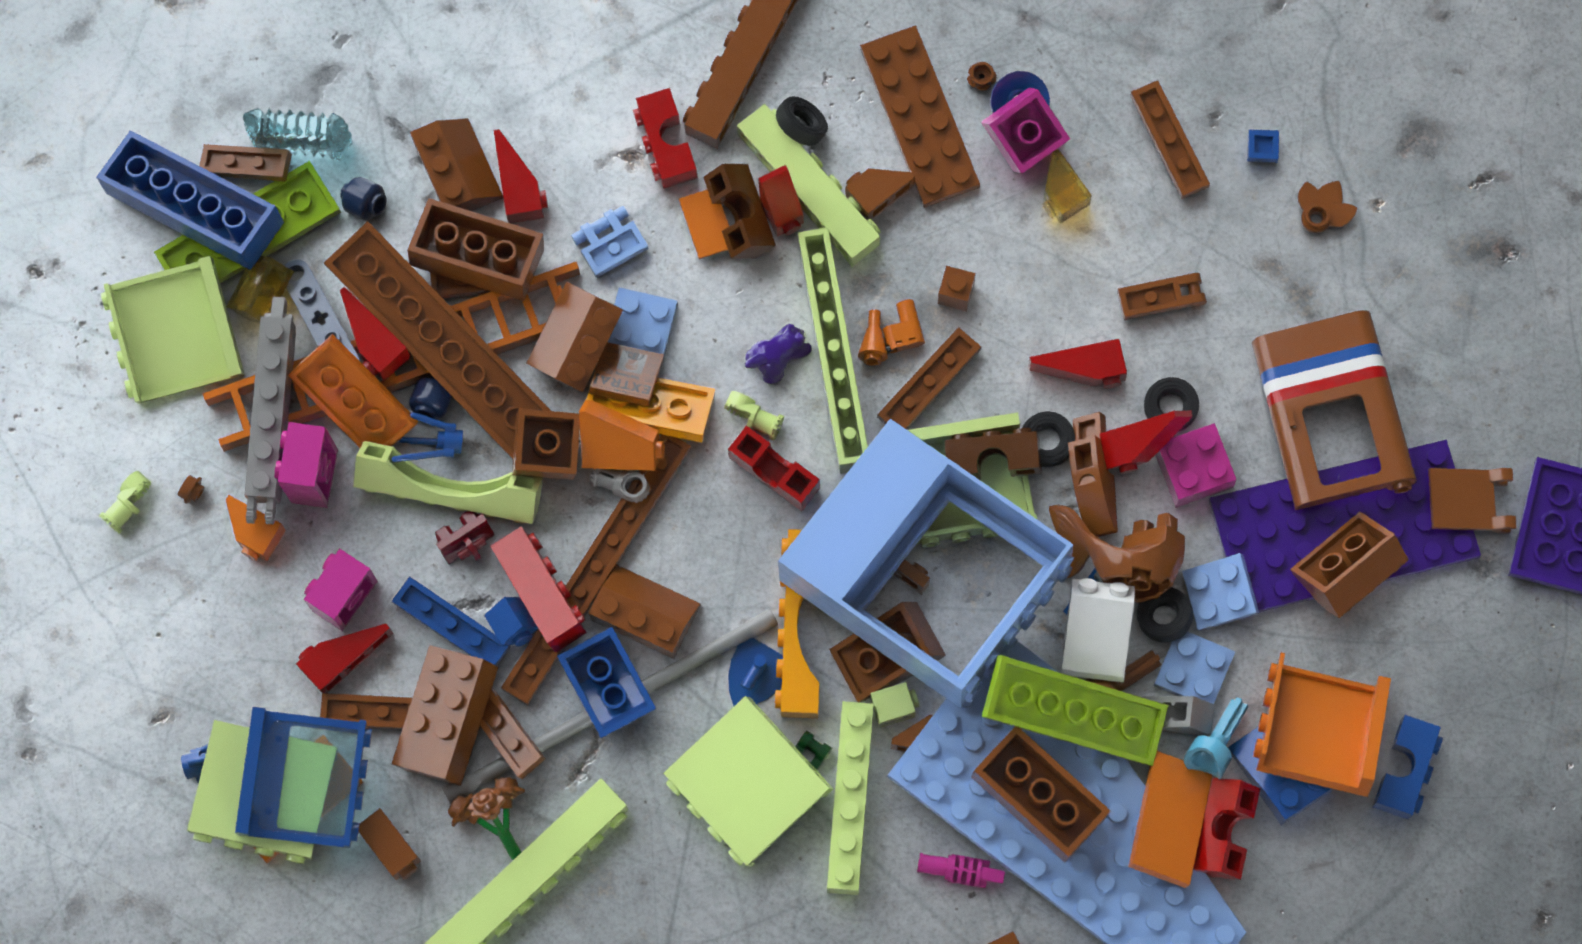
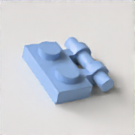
M624 206L615 211L610 209L603 213L604 217L592 224L585 223L580 226L581 230L571 235L576 245L586 240L589 242L590 245L582 249L581 253L596 278L649 249L634 221L624 226L621 225L620 221L629 216ZM609 227L614 231L601 239H598L596 236Z

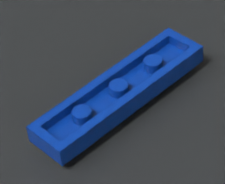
M410 576L392 600L394 605L466 654L484 659L495 666H498L511 647L510 645H501L494 633Z

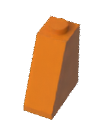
M593 400L584 401L579 410L582 468L655 471L659 461L664 459L665 453L664 442L659 440V430Z

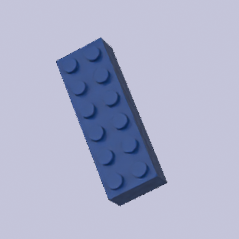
M131 130L96 176L105 193L249 270L255 265L284 223L275 205Z

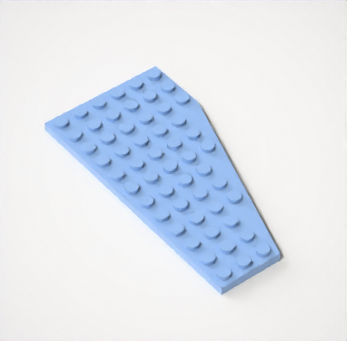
M1018 641L1008 655L1004 652L1002 656L1056 671ZM984 677L978 685L981 689L976 698L971 703L966 701L961 709L948 699H945L887 775L889 779L1104 944H1238L1246 933L1206 873L1193 870L1190 885L1183 888L1128 867L1145 785L1127 759L1020 728L1111 810L1108 817L1066 862H1063L972 778L973 771L1015 727L981 717L991 678Z

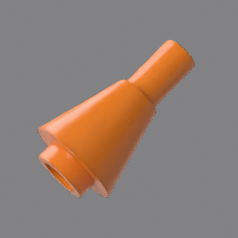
M876 309L869 311L868 328L858 353V358L869 366L880 365L888 358L880 328L881 312Z

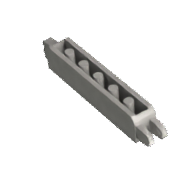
M273 297L271 313H265L264 317L260 318L244 493L247 499L246 522L255 524L257 518V503H266V524L274 525L276 504H280L282 498V488L279 486L278 479H275L274 472L277 460H282L284 450L280 449L281 434L283 430L287 431L292 385V379L288 374L293 370L296 326L293 322V315L287 314L288 302L285 297Z

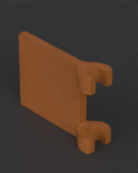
M1512 468L1491 470L1428 469L1432 529L1480 530L1509 534L1511 529L1517 528L1516 516L1504 515L1497 517L1495 508L1494 486H1507L1508 482H1512Z

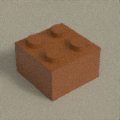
M519 408L516 414L512 475L573 480L577 475L580 431L579 413Z

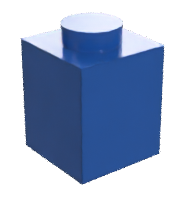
M504 597L484 615L501 645L522 646L532 639V634L538 629L520 597Z

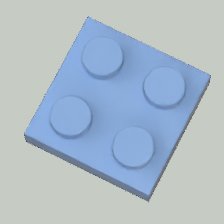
M619 287L614 305L623 309V312L608 342L664 354L665 356L678 301Z
M1238 553L1182 571L1199 631L1259 614L1243 554Z
M1187 632L1181 638L1172 641L1154 686L1176 696H1194L1214 704L1235 651Z

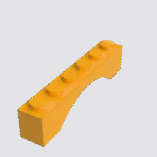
M788 529V538H782L781 556L802 530ZM780 581V587H786L785 599L779 598V617H785L784 629H778L777 647H783V659H777L776 678H782V690L775 691V708L781 709V717L818 719L819 681L810 671L802 655L798 640L797 625L800 607L804 598Z

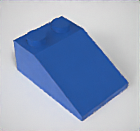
M613 627L557 656L601 739L656 710L652 699Z
M1257 727L1227 748L1251 784L1261 788L1259 795L1280 825H1283L1329 794L1333 789L1256 771L1258 758L1253 757L1257 738L1262 739L1263 732H1259Z

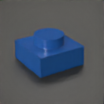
M1249 129L1247 162L1277 163L1279 159V130Z

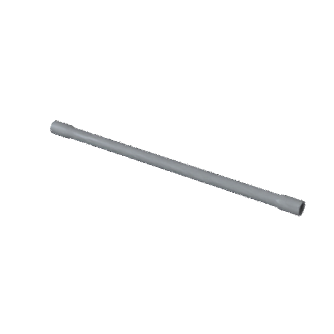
M768 609L749 619L742 626L641 681L648 694L746 640L755 638L778 625V622L772 611ZM585 711L532 741L542 753L590 727L593 723ZM502 756L481 769L465 775L461 786L450 783L442 789L451 804L458 795L465 797L471 794L478 787L511 770V767Z

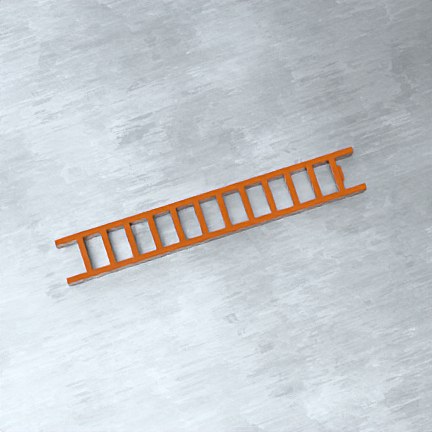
M573 262L533 277L525 300L522 301L532 328L510 335L499 303L513 299L511 297L491 291L451 305V307L460 317L463 316L465 322L477 333L471 313L492 306L503 338L487 345L498 355L537 341L546 324L539 325L528 293L549 286L556 303L562 291L561 286L557 287L556 283L580 275L577 262ZM350 341L356 353L358 354L359 351L356 341ZM306 357L294 361L293 369ZM414 358L417 369L395 376V373H393L388 379L381 381V383L390 392H394L414 385L417 380L432 375ZM255 375L202 393L208 406L233 398L243 431L218 439L224 452L249 443L251 425L240 395L252 393ZM292 380L302 410L290 413L288 423L304 424L326 416L317 405L309 407L304 391Z

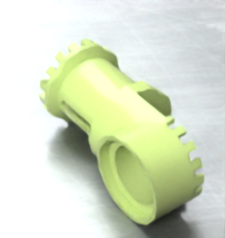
M731 391L724 406L727 411L731 409V413L735 411V415L747 418L748 422L746 425L749 428L768 435L769 439L774 441L779 434L777 429H781L780 426H782L785 416L781 414L775 416L763 411L761 406L755 404L756 402L752 398L742 393Z
M139 471L130 474L120 487V493L117 495L118 500L106 513L101 512L99 516L107 524L111 523L109 526L120 534L122 531L121 527L133 514L137 515L140 512L133 504L141 496H144L142 492H147L146 488H150L151 481Z

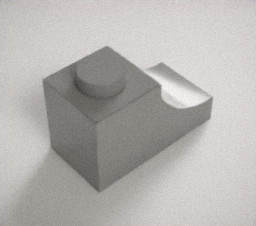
M1142 696V698L1168 705L1162 731L1176 732L1184 735H1211L1214 704L1194 696Z

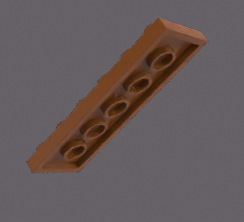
M916 25L860 45V50L908 170L915 176V187L923 207L926 208L980 188V182Z

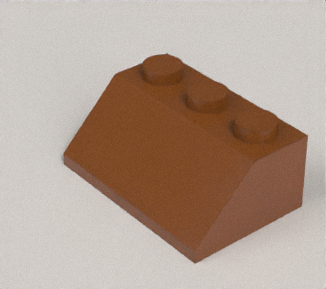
M468 118L437 120L410 132L440 202L474 211L503 198Z
M566 281L526 364L583 392L623 309Z
M1359 511L1290 570L1324 609L1340 618L1365 596L1374 591L1377 586L1395 573L1409 559L1394 533Z
M617 565L602 585L589 611L591 621L608 629L613 627L616 633L675 659L701 603Z

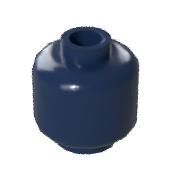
M363 177L353 178L342 187L340 193L344 211L366 221L381 215L386 207L387 198L383 187Z
M433 376L417 380L408 404L413 412L440 420L445 417L452 396Z

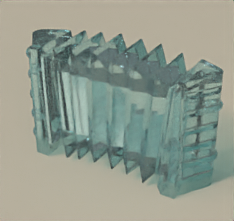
M256 108L243 115L245 130L254 147L288 149L294 155L301 151L305 156L308 151L313 156L319 152L322 157L328 153L331 159L340 160L341 156L353 144L348 124L335 113H331L327 119L323 112L316 117L312 111L306 115L300 110L295 115L290 109L286 114H283L278 109L274 114L268 108L266 114H264L260 108Z

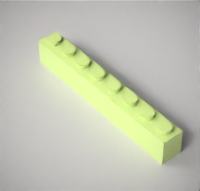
M827 227L798 232V241L839 471L842 474L849 472L868 445Z
M602 779L598 780L424 944H486L495 935L498 938L511 928L512 924L510 921L518 913L523 916L535 905L533 899L541 892L546 894L558 883L556 878L564 870L567 872L573 870L581 861L579 856L587 848L592 851L604 840L602 834L610 827L616 829L627 818L625 813L629 810L627 805Z

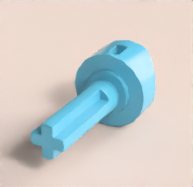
M1241 698L1231 699L1210 737L1203 735L1194 739L1183 760L1187 769L1207 772L1216 776L1219 780L1222 778L1232 760L1231 752L1226 745L1248 709V704L1242 703Z

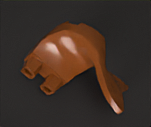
M1059 504L1049 506L1050 517L1057 534L1073 544L1072 556L1074 560L1070 565L1072 571L1067 578L1077 575L1091 557L1095 569L1104 583L1121 582L1128 586H1135V602L1139 603L1158 598L1173 585L1184 560L1185 536L1177 531L1178 519L1170 513L1158 515L1155 528L1154 524L1148 520L1135 521L1132 534L1124 536L1122 546L1119 548L1106 543L1091 533L1083 520L1070 507Z

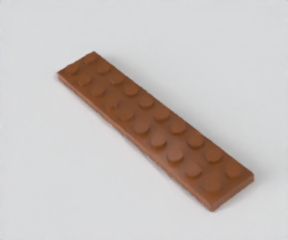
M367 221L324 262V265L407 347L408 352L513 459L516 414L519 408L551 410Z

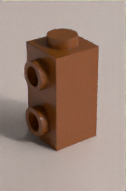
M381 808L359 824L360 835L395 880H398L400 877L405 880L418 870L416 865L421 860Z

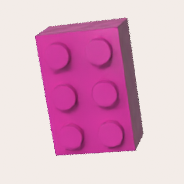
M289 422L287 431L283 430L281 434L280 449L284 450L282 460H277L274 477L278 479L279 486H281L291 503L328 508L338 448L326 427Z

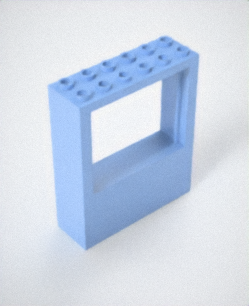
M890 419L778 560L779 579L783 584L961 709L966 701L971 703L976 698L981 689L978 685L984 677L988 679L992 677L997 655H1002L1003 652L1008 655L1018 641L1015 637L1021 629L1026 631L1036 618V615L1033 613L1039 605L1046 606L1054 594L1052 588L1058 581L1063 583L1072 571L1070 565L1074 557L1072 556V543ZM949 502L1043 566L959 676L865 611Z

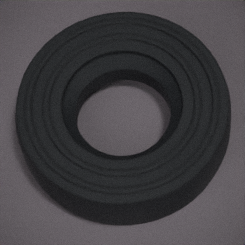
M796 96L788 97L780 104L776 111V120L780 128L791 139L807 146L816 145L827 133L828 124L824 115L815 105L803 98ZM796 116L801 118L808 126L801 123Z
M1167 377L1155 382L1148 389L1144 399V411L1147 419L1165 414L1160 408V400L1167 394H1175L1183 401L1182 411H1192L1193 417L1179 431L1188 428L1196 419L1199 411V398L1195 389L1187 381L1176 377Z
M1045 411L1033 415L1025 422L1022 428H1030L1032 431H1037V433L1041 429L1051 428L1059 435L1060 442L1056 448L1052 450L1040 448L1041 464L1043 467L1056 466L1068 459V443L1075 441V433L1072 425L1064 416L1055 412Z
M1170 587L1158 598L1139 602L1137 620L1143 633L1150 639L1157 642H1171L1181 638L1190 629L1193 622V608L1188 597L1183 592ZM1162 605H1171L1177 610V615L1171 623L1159 624L1153 618L1155 610Z

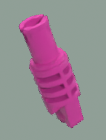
M920 853L917 867L918 873L923 872L944 876V880H947V882L979 888H986L987 881L1003 884L1005 871L989 868L990 860L956 854L948 855V858Z

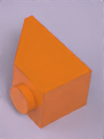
M228 495L226 503L236 541L243 548L241 553L254 561H257L260 557L268 562L286 529L282 523L276 520L274 525L266 524L265 514L258 510L255 524L247 523V504Z

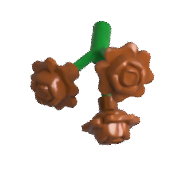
M506 777L496 779L494 788H484L474 795L472 793L465 798L458 795L448 809V814L453 819L451 825L455 827L458 822L463 823L465 821H469L474 825L478 823L500 838L511 860H514L522 852L510 832V809H513L512 799L525 793V789L519 787L516 779ZM500 809H503V824L498 818ZM485 820H492L495 826L491 825Z

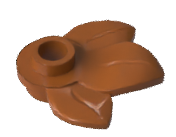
M1339 181L1327 183L1319 189L1311 183L1305 182L1300 188L1298 203L1303 210L1301 222L1309 232L1322 233L1329 227H1343L1355 216L1357 207L1342 203L1343 193ZM1318 215L1321 218V222L1314 223L1311 220V216Z

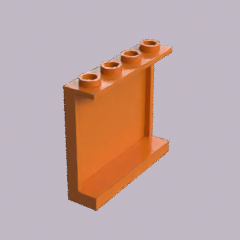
M1281 652L1277 664L1271 663L1267 681L1273 683L1271 689L1266 688L1262 705L1268 707L1267 714H1261L1258 731L1263 732L1262 739L1257 738L1253 757L1258 758L1256 771L1368 797L1375 780L1391 678L1378 676L1375 686L1283 665L1285 653Z

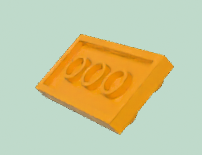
M658 378L649 407L589 394V392L586 400H593L659 430L661 435L702 443L715 397V389Z

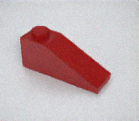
M500 129L493 130L508 223L513 224L544 219L543 209L548 208L546 190L540 191L538 181Z
M784 165L758 178L760 201L777 237L782 234L786 236L797 232L801 225L804 224L802 208L789 170Z
M346 287L340 289V293L358 351L364 361L362 364L374 376L378 375L385 381L411 357L408 349Z
M1119 339L1031 356L1028 363L1029 371L1093 387L1103 386L1104 389H1111L1122 385L1121 382L1125 381L1127 376Z
M1171 411L1100 433L1106 469H1119L1120 474L1137 471V465L1149 462L1193 417L1192 411Z
M385 623L320 642L315 647L312 645L307 647L299 655L298 658L300 660L296 665L321 693H329L394 633Z

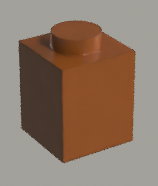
M946 266L938 293V304L967 312L976 273Z

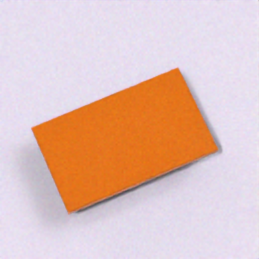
M708 189L679 198L699 259L727 251L728 248L722 231L728 228L729 224L722 204H712Z

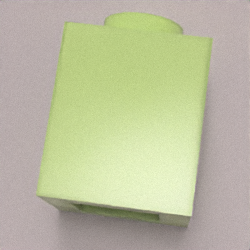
M906 682L872 692L870 695L880 728L915 718V708L919 707V702L915 690H909Z

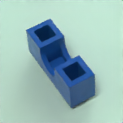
M1408 715L1403 716L1391 749L1401 752L1408 757L1411 763V771L1405 777H1396L1386 773L1381 779L1373 808L1407 820L1413 815V812L1419 813L1424 800V796L1420 795L1422 784H1428L1434 767L1430 766L1429 763L1432 754L1438 755L1443 741V737L1438 736L1441 729L1440 726Z

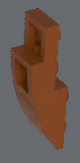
M1099 411L1073 419L1075 441L1068 443L1072 480L1081 519L1091 533L1097 537L1118 532L1115 476L1109 472V469H1106L1099 435L1106 432V417Z

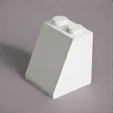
M1089 578L1072 579L1063 644L1062 674L1124 683L1135 586H1128L1121 582H1096Z

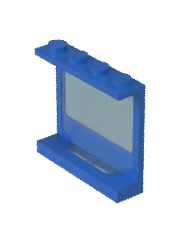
M252 707L235 833L242 836L350 848L351 841L357 842L360 823L354 822L355 810L362 809L364 791H358L360 778L366 779L368 760H363L362 757L364 747L370 748L372 729L367 728V721L360 720V722L288 714L266 711L265 708Z

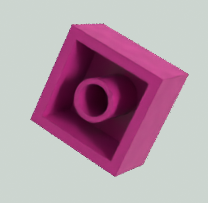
M1034 88L1026 89L981 121V124L1011 169L1020 174H1023L1070 140V137L1039 90Z
M1215 423L1171 438L1155 455L1175 508L1232 489L1237 480Z
M339 548L336 554L331 553L322 566L324 571L317 580L314 578L306 587L304 601L312 612L343 632L378 581L369 567Z

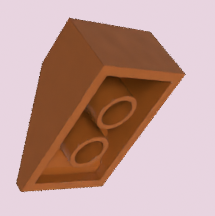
M901 602L877 618L936 661L946 656L917 602ZM854 633L829 649L856 701L859 703L869 699L872 692L892 687L914 676Z

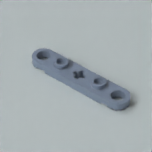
M292 260L285 264L281 270V279L317 346L333 334L360 361L309 265L302 260ZM294 270L296 272L298 270L304 272L303 277L296 281L290 280L289 275H292L291 272L294 273ZM322 316L326 323L320 325L317 321L318 317Z

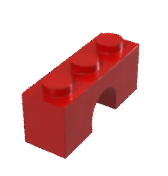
M667 88L636 98L637 109H633V114L637 127L643 126L646 133L645 136L641 137L646 154L652 153L655 163L650 164L654 180H661L663 189L698 179L697 169L688 142L670 145L662 140V135L667 129L680 125L679 114L671 89Z
M747 425L728 448V455L732 461L800 511L804 510L820 489V479L796 461L792 464L781 457L771 447L769 441Z
M1212 778L1193 870L1206 873L1210 877L1241 880L1248 849L1232 843L1231 833L1239 820L1244 818L1254 819L1261 788L1243 780L1222 778L1219 780L1218 778Z

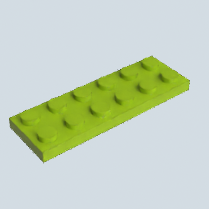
M310 160L289 172L286 182L274 181L253 193L275 205L284 221L257 262L341 213L340 208ZM181 235L154 251L164 270L198 262L200 258L211 256L215 262L220 284L246 269L242 265L185 235Z
M997 655L981 717L1144 765L1153 766L1168 705L1013 658Z

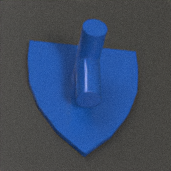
M750 638L739 644L730 662L728 682L733 707L745 696L750 697L756 704L761 703L773 696L776 690H781L782 678H776L777 659H783V655L755 638Z

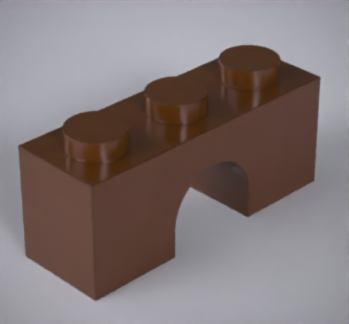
M721 164L703 177L712 204L726 206L734 216L735 223L722 231L731 259H756L776 246L748 164Z
M1018 428L1013 430L1011 434H1001L1000 431L984 432L983 436L971 437L969 434H957L952 436V439L945 440L946 457L979 480H981V465L991 455H1001L1008 460V470L1012 477L1042 474L1040 438L1037 431H1032L1030 428Z

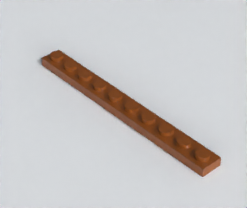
M661 435L659 440L663 441L665 445L664 459L659 461L655 471H638L644 475L649 483V495L642 502L638 501V503L621 498L568 581L566 587L572 595L568 598V601L572 607L577 605L584 617L594 603L602 585L622 559L691 450V445L681 439ZM633 480L627 492L637 494L641 491L643 483L640 480ZM538 629L501 689L528 706L556 663L557 656L563 652L564 648L555 653Z

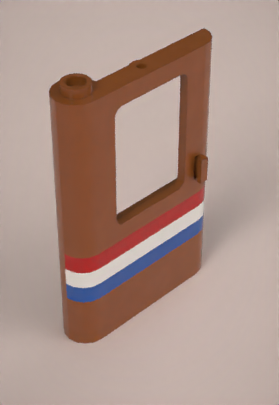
M1355 311L1261 335L1252 341L1295 510L1384 488L1394 490V493H1404L1412 489V485L1417 480L1372 316L1369 311ZM1359 396L1364 402L1381 470L1375 474L1331 485H1323L1319 478L1303 411L1307 408Z

